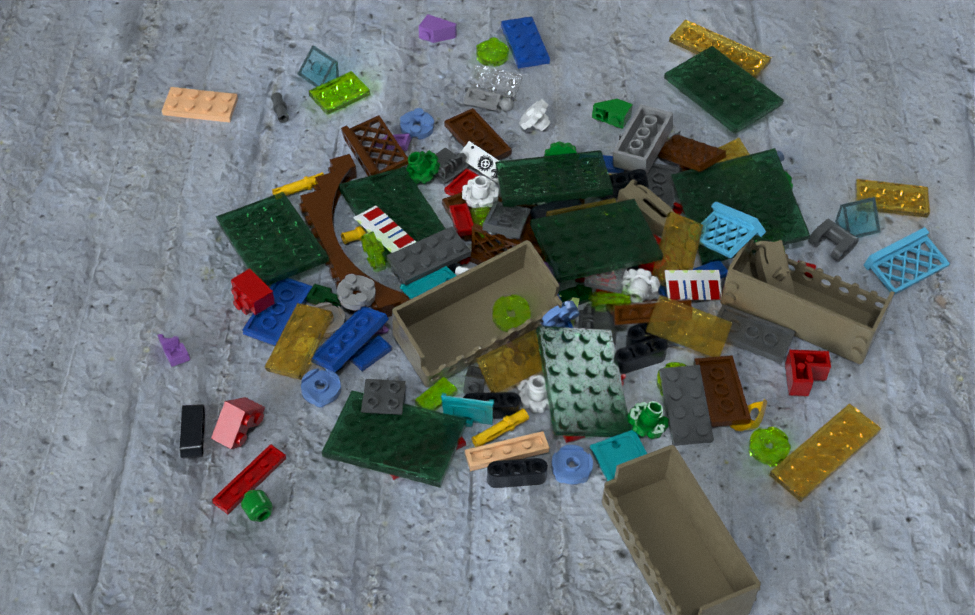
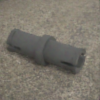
M280 93L272 94L273 110L277 113L279 122L284 123L289 119L286 111L287 105L283 102Z

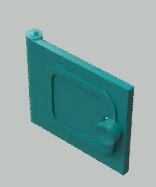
M445 266L408 285L401 284L400 289L412 299L457 275Z
M442 393L441 400L444 419L462 421V425L465 427H472L473 423L493 425V399L482 401L446 396V393Z
M633 430L590 445V449L607 481L615 478L617 465L648 454L637 433Z

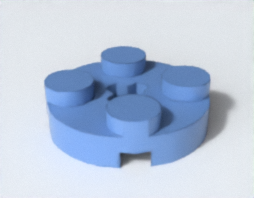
M416 108L414 111H410L400 117L401 133L410 134L411 139L412 137L425 139L433 133L434 119L421 108Z
M573 301L563 302L565 306L559 308L557 305L549 310L542 317L544 322H541L543 328L546 331L555 329L558 332L566 326V322L577 318L580 313Z
M319 368L313 369L302 378V396L307 402L314 404L316 407L321 408L326 404L332 403L341 394L340 378L331 370L319 371ZM317 385H325L323 389H317Z
M565 445L561 447L557 453H554L551 462V469L556 480L566 484L587 482L593 469L592 456L583 451L584 448L578 445ZM572 461V462H574V465H578V466L572 468V467H569L568 465H569L570 462Z

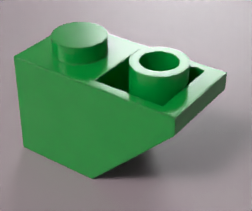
M620 99L594 103L592 118L623 129L631 117L633 104Z

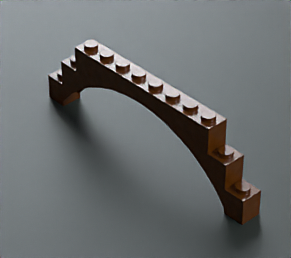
M350 154L329 159L330 167H328V174L315 177L316 185H313L314 192L300 195L301 203H299L301 214H305L306 225L311 227L312 238L317 240L318 251L323 253L325 265H329L330 276L336 280V289L348 274L372 279L347 257L338 243L333 228V218L338 200L350 181L356 178V165ZM372 279L375 285L376 297L368 308L370 307L385 313L387 317H391L393 308L411 300L405 293L391 289ZM353 291V294L356 295V293H361V292H359V291Z

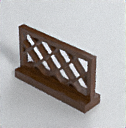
M380 115L352 128H349L347 125L341 128L344 141L373 185L379 182V177L408 164L407 155ZM379 122L380 126L378 129L371 128L373 124ZM360 130L365 131L363 136L356 135L355 133ZM368 132L376 133L375 137H367ZM379 135H387L386 140L378 139ZM364 141L372 142L371 146H363ZM379 143L384 145L382 149L374 148L375 144ZM387 145L395 146L394 151L386 150ZM371 153H379L378 158L370 157ZM383 154L391 155L390 160L382 159ZM395 156L403 158L399 162L393 161ZM379 164L387 165L386 168L378 170Z
M474 224L472 226L469 262L479 265L504 252L503 248L508 250L512 248V245L516 246L522 242L506 238L502 234H488L487 231L482 230V226ZM478 232L482 233L485 236V238H482L478 234ZM495 239L500 240L502 244L499 245ZM489 241L493 247H490L486 242ZM534 246V248L542 258L543 250Z
M668 298L652 299L638 303L631 301L606 303V309L614 317L615 325L692 319L690 298L668 300Z

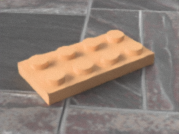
M170 87L162 108V114L165 116L230 122L238 101V95Z

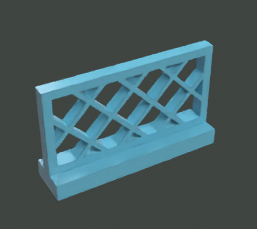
M715 202L711 205L714 211L688 237L692 241L732 258L755 235L762 237L766 231L757 218Z
M924 227L871 254L864 263V267L867 270L872 269L889 292L893 291L895 295L947 268L950 263L928 238L930 232ZM925 243L929 248V252L920 250L921 245ZM907 252L916 253V259L907 257ZM920 255L928 256V262L919 260ZM932 258L938 259L942 264H932ZM893 259L902 260V266L893 264ZM906 262L915 264V269L905 267ZM919 265L928 267L927 272L918 271ZM878 267H888V273L882 272ZM892 269L901 271V277L892 275ZM905 272L914 274V279L904 278ZM891 280L899 281L900 287L895 289L891 284Z

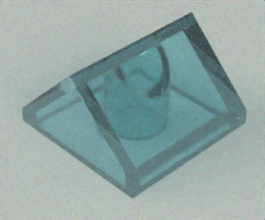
M312 45L297 75L323 91L339 80L338 61Z
M875 197L841 204L835 220L836 224L858 238L880 233Z

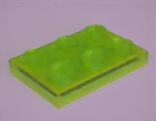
M352 71L309 90V96L327 115L370 95V89Z

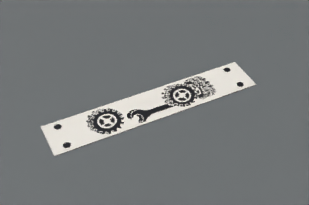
M470 141L461 153H464L467 157L465 162L514 195L525 196L526 203L541 205L548 201L549 194Z

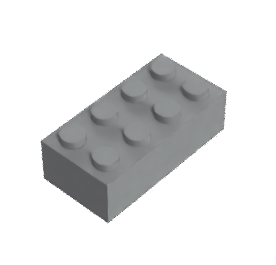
M640 104L613 151L614 167L628 171L643 169L648 174L673 129V113Z

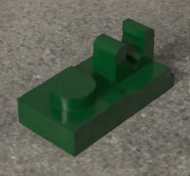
M589 281L558 292L561 295L562 303L572 300V297L579 298L578 305L596 300L592 292L593 287Z

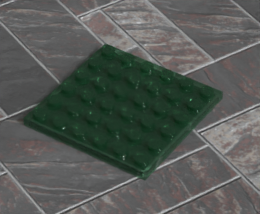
M775 148L718 162L701 172L690 169L671 174V179L690 233L714 211L711 205L719 202L759 220L766 233L762 237L755 235L752 238L754 243L758 241L776 242L782 240L784 246L810 239V233ZM693 241L702 265L714 261L732 259Z

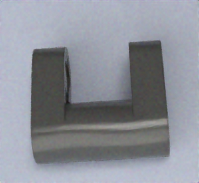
M826 219L818 226L808 239V242L816 247L826 238L835 242L837 245L833 249L831 257L838 262L849 254L859 241L858 237L830 219Z

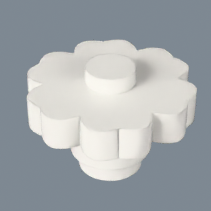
M543 99L537 101L526 110L520 119L519 125L524 130L533 125L536 129L543 131L550 124L549 117L545 114L548 104Z
M477 176L469 180L468 185L463 186L462 198L466 200L468 206L474 209L478 207L487 209L493 206V202L498 201L499 188L495 187V182L490 181L485 176Z
M630 269L625 272L621 286L623 291L628 293V298L631 302L638 303L645 299L652 300L657 296L660 282L657 277L651 276L650 271Z
M532 375L529 377V380L524 379L518 385L517 393L521 397V406L524 409L530 408L532 413H543L546 408H553L557 402L556 385L552 380H545L541 375Z

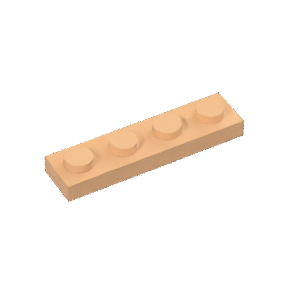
M541 431L466 449L464 455L470 471L488 467L493 461L523 459L548 453L550 447L544 432Z

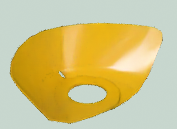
M764 398L763 402H754L748 405L749 413L754 408L759 410L755 421L751 419L750 424L729 426L736 431L758 428L765 414L767 400Z

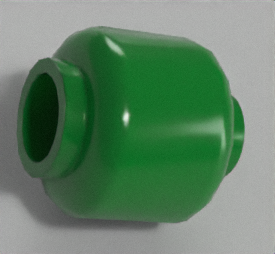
M250 490L244 495L241 507L249 520L262 522L270 517L273 504L263 490Z

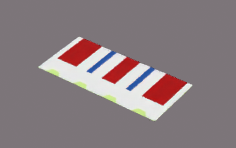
M377 206L353 217L391 253L416 243L412 237Z
M664 270L668 300L688 298L691 300L721 299L722 289L719 270Z

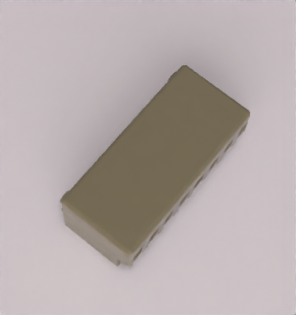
M751 238L738 251L728 268L720 300L721 304L795 331V337L857 364H862L885 320L895 292L891 291L887 299L877 296L878 293L876 291H865L859 288L860 286L857 283L852 285L846 283L838 275L832 277L825 274L821 268L815 270L806 266L804 261L796 262L789 259L788 255L785 254L788 265H792L795 268L794 271L790 270L794 295L759 280L755 265V255L752 253V250L756 249H752L754 240ZM804 272H809L813 278L806 277ZM825 279L829 281L831 285H825L821 280ZM839 287H844L849 292L844 293L839 289ZM857 295H863L867 300H861ZM875 302L882 303L884 305L883 308L876 306Z
M526 240L393 308V336L424 386L429 388L469 367V365L471 366L503 349L506 343H514L542 328L541 322H544L542 317L555 306L562 307V301L558 297L560 285L532 243Z
M669 445L617 465L615 478L604 484L601 502L665 615H749L754 601L757 599L756 596L760 590L761 583L674 445Z

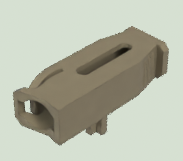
M631 180L625 188L619 190L617 203L643 225V232H652L662 237L665 242L681 232L684 220L678 218L672 208L647 187L637 185L636 180Z
M782 240L776 242L758 241L754 243L752 249L757 250L755 253V265L759 280L794 295V286Z

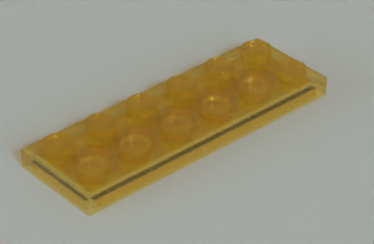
M686 19L669 37L670 43L753 80H756L771 62V57Z
M849 403L772 469L769 476L802 502L878 435L881 428Z

